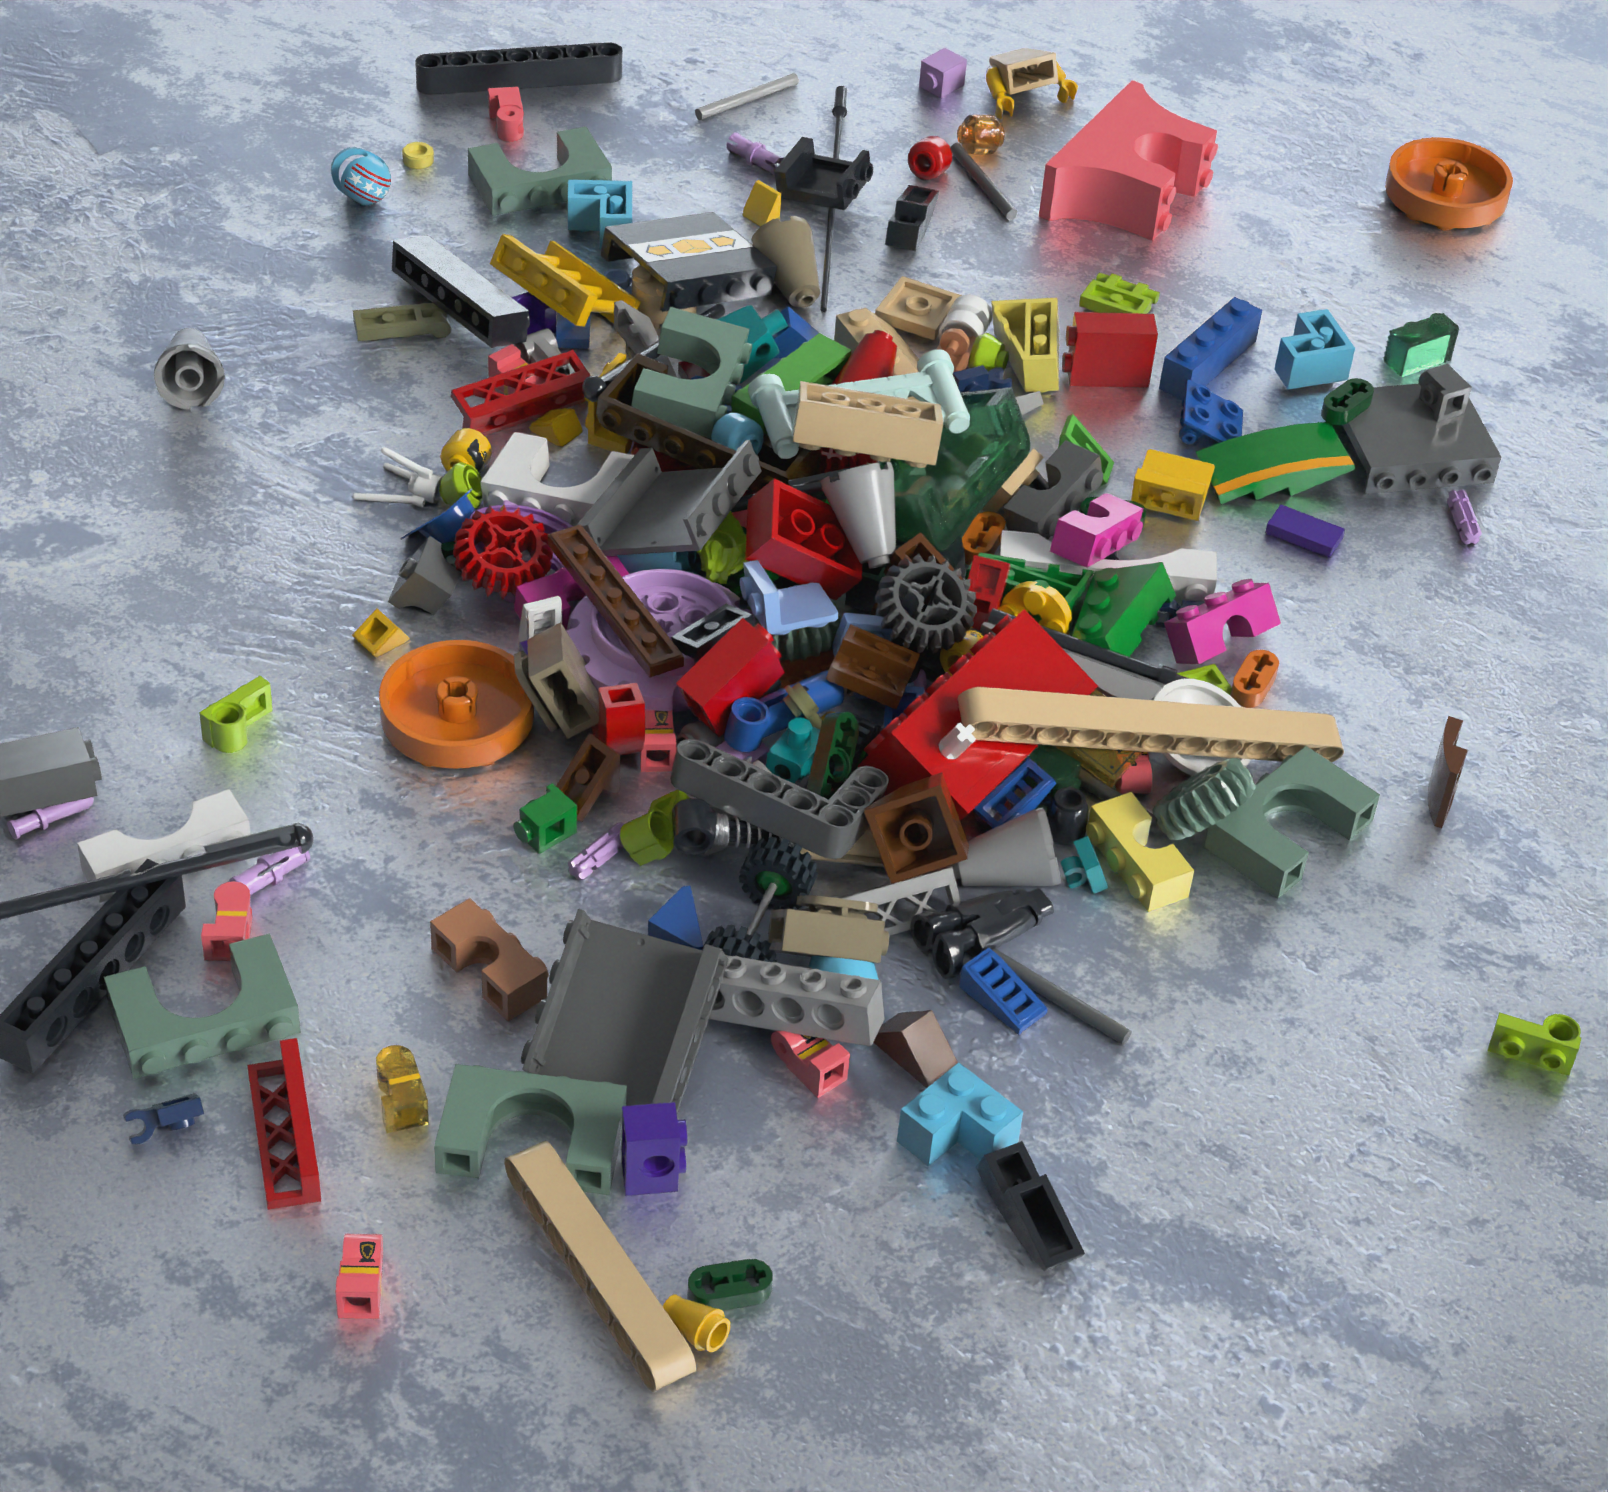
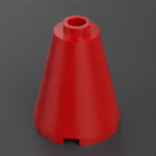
M874 330L873 333L865 334L831 385L893 376L897 345L892 341L893 337L880 330Z

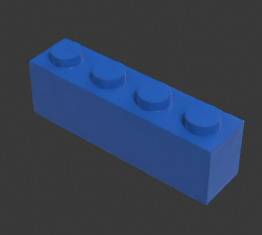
M1236 297L1232 298L1164 357L1159 389L1182 400L1185 395L1187 379L1198 385L1206 386L1256 342L1262 309L1251 305L1245 300Z

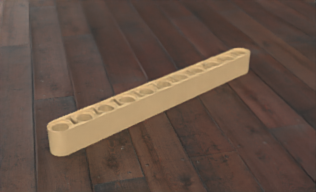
M987 687L971 688L963 691L958 696L962 724L965 728L969 724L973 726L975 730L971 734L976 740L1283 761L1288 755L1294 756L1305 746L1330 762L1338 760L1344 754L1335 717L1329 714Z

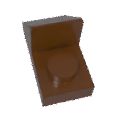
M589 733L556 785L577 805V821L583 822L603 789L617 794L620 791V755L591 733Z

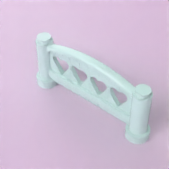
M932 350L922 355L917 362V373L827 385L905 399L914 397L919 401L941 404L943 425L953 433L965 431L970 424V415L953 377V363L949 354L944 350ZM760 375L753 379L748 386L751 402L756 408H759L774 452L783 459L791 458L799 450V443L793 442L799 390L785 391L782 381L777 375Z

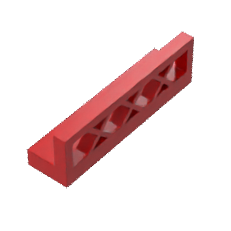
M574 350L453 389L451 390V398L464 416L462 429H474L487 436L540 418L550 410L567 409L587 402L582 393V384L591 375ZM570 363L575 373L566 375L555 370L557 367ZM533 375L546 378L545 383L539 385L525 382V380ZM505 385L516 390L515 393L504 395L495 392V389ZM474 395L484 398L485 401L482 404L470 407L465 398Z
M297 1038L280 1040L282 1060L247 1065L268 1210L321 1202L319 1172ZM284 1074L285 1081L274 1092L259 1085L258 1078ZM274 1106L290 1113L279 1126L264 1118ZM291 1127H292V1132H293V1134L290 1133V1132H288V1130H289ZM280 1139L295 1147L285 1160L269 1153V1150ZM296 1162H297L298 1168H296V1167L293 1166ZM271 1166L276 1168L273 1172L271 1171ZM287 1174L300 1182L301 1189L275 1193L274 1185Z

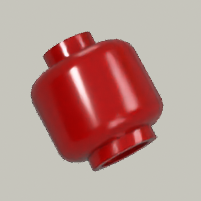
M928 136L921 139L911 147L908 153V165L911 172L922 180H932L939 177L950 167L952 162L950 146L944 139L938 136Z

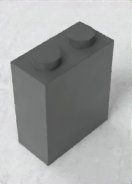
M79 727L0 744L1 817L98 796L95 781L102 780L97 756L95 757L91 740L83 741Z

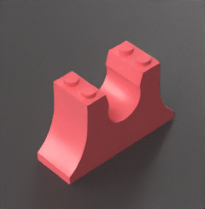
M1132 80L1046 163L1039 217L1048 221L1081 219L1100 222L1153 241L1161 231H1166L1171 223L1172 214L1169 213L1176 193L1195 197L1203 187L1207 188L1213 177V170L1210 169L1211 162L1218 149V144L1215 143L1217 130L1168 111L1147 94L1143 84Z

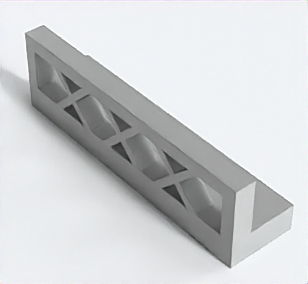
M952 867L935 870L894 884L889 883L840 897V899L870 902L878 905L886 903L883 911L878 908L877 913L874 914L879 916V921H887L893 925L884 928V931L889 932V936L911 930L912 917L921 913L922 910L925 912H938L926 905L933 889L945 886L949 903L961 902ZM923 892L920 900L912 896ZM901 898L916 906L909 921L904 923L889 915L895 902ZM808 907L797 909L802 911H813L810 910Z

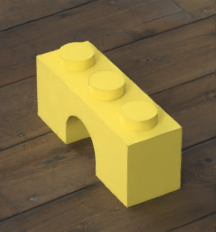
M1129 792L1092 805L1089 821L1086 825V833L1091 844L1097 846L1106 857L1110 868L1117 872L1127 884L1131 895L1138 899L1145 909L1150 912L1188 898L1194 869L1174 844L1157 849L1144 847V845H1147L1152 817L1133 793Z

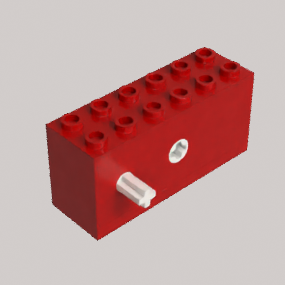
M1025 609L1014 619L1007 614L991 629L996 634L995 636L991 632L985 634L970 649L974 656L968 652L959 658L948 669L952 676L948 672L941 675L926 689V692L918 696L903 711L904 713L893 719L863 749L868 756L857 767H874L880 769L888 776L889 782L885 796L905 784L942 772L961 821L1039 745L976 740L971 734L975 730L973 726L969 724L965 728L962 724L958 696L963 691L975 687L1090 695L1098 685Z

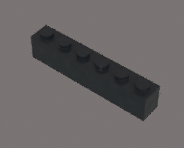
M424 235L393 240L392 271L489 347L494 348L527 341V328L530 325L529 310L430 236Z

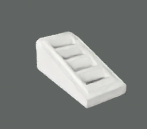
M559 596L523 605L518 635V650L519 642L526 641L560 622L562 623V600Z

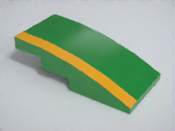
M1328 422L1294 424L1261 430L1196 451L1198 461L1211 463L1215 466L1210 484L1221 505L1252 492L1256 500L1285 488L1293 496L1355 470L1353 461L1334 428Z

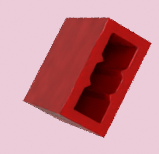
M1074 312L1073 324L1066 328V345L1069 346V351L1064 352L1062 356V372L1068 373L1069 385L1149 388L1158 338L1154 314Z
M744 618L731 628L676 682L692 713L718 737L725 732L734 701L743 697L759 699L785 673L778 660L781 654L771 644L774 641L771 634L758 623L753 627Z

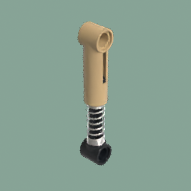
M689 798L682 800L672 809L674 845L683 854L699 855L711 849L713 844L727 846L728 842H735L737 848L739 843H745L746 848H749L750 844H757L763 838L768 842L770 837H776L778 843H781L783 839L742 819L739 821L736 816H732L728 820L726 814H716L715 811H712L710 805L701 799ZM870 826L842 858L827 859L804 848L800 851L801 854L809 852L812 856L811 860L885 867ZM789 842L788 846L794 848L796 844Z

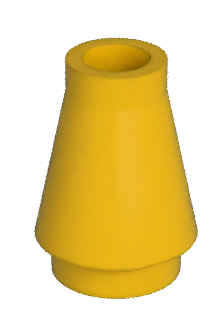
M677 1294L671 1295L663 1304V1308L680 1333L698 1351L707 1350L715 1352L726 1341L730 1332V1321L725 1318L722 1310L684 1299Z

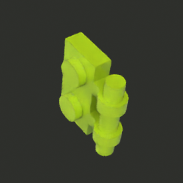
M1099 272L1096 280L1092 279L1080 295L1079 306L1089 309L1094 313L1148 314L1151 310V305L1158 302L1160 292L1149 289V285L1139 282L1136 285L1122 280V276L1113 273L1109 276Z

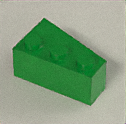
M979 553L978 556L1007 562L1011 565L1002 600L1016 585L1027 581L1037 582L1035 585L1042 586L1045 589L1048 586L1056 589L1065 598L1072 614V621L1069 623L1070 630L1079 617L1094 571L1083 569L1082 575L1060 572V565L1048 564V569L1025 566L1026 560ZM972 563L966 570L965 580L969 577ZM1028 611V613L1039 624L1040 620L1042 619L1039 614L1032 615L1030 611Z
M1163 562L1121 568H1104L1100 571H1095L1072 636L1130 657L1141 643L1142 638L1140 634L1148 624L1154 625L1159 619L1157 612L1165 601L1166 603H1171L1176 597Z

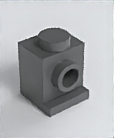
M1449 364L1428 369L1420 375L1418 379V384L1421 386L1419 398L1435 412L1434 420L1439 422L1465 414L1472 386Z

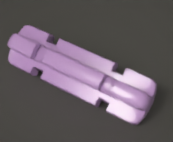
M1462 489L1459 491L1452 490L1449 492L1450 497L1447 499V503L1461 540L1466 545L1469 543L1477 544L1482 533L1467 493Z
M616 823L608 830V833L602 834L583 849V854L578 853L569 860L568 872L570 875L574 876L577 880H583L593 870L599 868L618 853V849H623L620 830L624 823Z

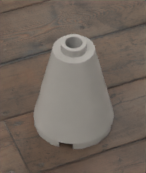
M184 328L178 331L155 365L154 380L160 396L170 405L181 409H191V406L202 405V407L210 405L219 397L224 386L225 374L221 361L204 334L194 328Z
M886 462L883 470H881L879 463H873L838 472L840 480L832 483L829 476L820 481L822 490L860 564L868 563L869 569L890 564L889 557H892L896 550L894 470L891 462Z
M1043 808L1033 809L968 840V859L950 865V868L952 867L955 880L961 879L962 886H1053L1061 884L1057 857H1055L1053 849L1054 843Z

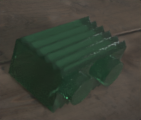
M1434 313L1429 318L1417 322H1407L1404 326L1389 330V341H1386L1387 346H1385L1386 351L1384 352L1383 361L1402 377H1405V374L1415 373V371L1420 372L1421 369L1431 368V366H1436V364L1441 365V362L1446 363V360L1451 361L1459 326L1444 313Z

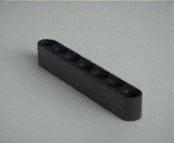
M604 42L422 54L415 60L416 88L420 93L434 95L488 91V88L519 87V89L613 83L622 78L623 49L616 43Z

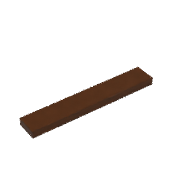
M581 524L547 534L548 546L649 678L684 667V655Z

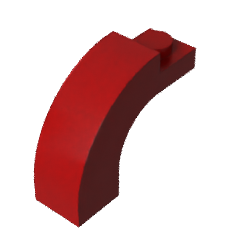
M630 683L599 687V722L591 727L593 735L619 755L641 752L645 742L646 724L645 702L638 684Z

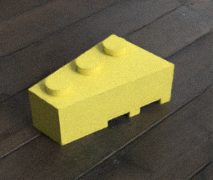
M1038 298L991 301L994 334L999 341L1004 343L1005 351L1009 352L1008 361L1024 391H1040L1041 393L1059 391L1058 299Z

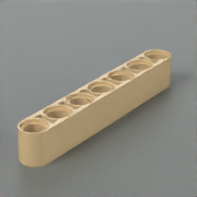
M545 1140L505 1158V1170L513 1188L647 1388L655 1392L696 1371V1362L688 1343L553 1146Z

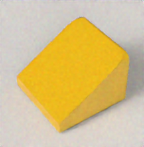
M760 180L755 181L744 206L743 217L760 227L772 219H780L781 193Z
M571 408L550 410L529 426L531 432L540 437L547 438V441L557 446L566 445L583 431L575 410Z
M377 608L352 634L376 658L410 639Z

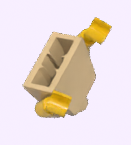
M1021 48L991 56L989 59L990 66L986 70V82L993 99L997 100L995 116L998 119H1002L1003 110L1008 111L1011 117L1013 116L1014 100L1006 96L1007 94L1012 95L1050 84H1058L1060 86L1057 94L1059 101L1066 103L1068 96L1072 100L1075 99L1078 85L1072 80L1065 79L1066 74L1056 61L1055 52Z

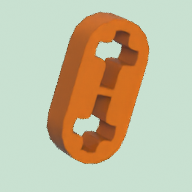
M989 511L979 513L973 519L962 537L965 564L970 565L974 555L978 556L980 552L995 554L1001 542L1002 530H1005L1006 524L1005 519L1001 515Z
M1254 650L1246 656L1234 677L1230 695L1241 707L1254 708L1263 702L1276 679L1279 666L1278 657L1267 650ZM1260 667H1263V669L1261 670V672L1256 671V670H1258ZM1249 685L1253 686L1250 690H1247Z

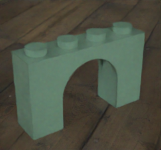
M586 126L557 132V159L561 167L546 172H531L515 167L508 161L498 143L468 148V175L492 216L568 202V180L612 181V166Z
M670 307L661 328L657 354L700 366L710 376L693 380L681 379L643 368L634 388L632 407L711 439L715 423L727 413V406L724 405H731L732 395H734L736 385H733V383L739 385L744 370V364L741 363L747 364L752 351V344L747 343L749 329Z
M1305 746L1294 756L1288 755L1271 774L1265 773L1256 783V789L1252 796L1239 806L1236 811L1231 812L1213 826L1206 828L1208 832L1204 848L1278 899L1302 880L1309 852L1274 829L1265 817L1279 811L1303 812L1319 819L1350 840L1373 821L1380 794Z
M270 933L229 944L232 973L240 992L230 1006L211 1016L200 1018L182 1017L165 1009L157 999L146 966L104 977L108 1005L133 1079L157 1074L167 1069L189 1063H197L207 1058L233 1051H241L247 1047L273 1040H281L301 1033L298 1004Z
M455 1064L434 1145L435 1172L479 1178L487 1143L494 1130L509 1119L523 1115H539L557 1121L571 1135L566 1167L583 1192L610 1195L621 1141L622 1106H626L627 1086L610 1082L571 1079L566 1076L555 1077L532 1074L525 1071L492 1069L480 1065Z

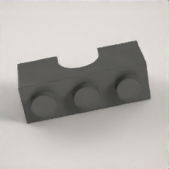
M1065 440L1045 462L1048 484L1051 488L1036 490L1023 485L1003 507L1007 530L1037 533L1047 540L1054 536L1058 519L1074 510L1078 511L1082 502L1089 494L1100 487L1103 480L1100 455Z

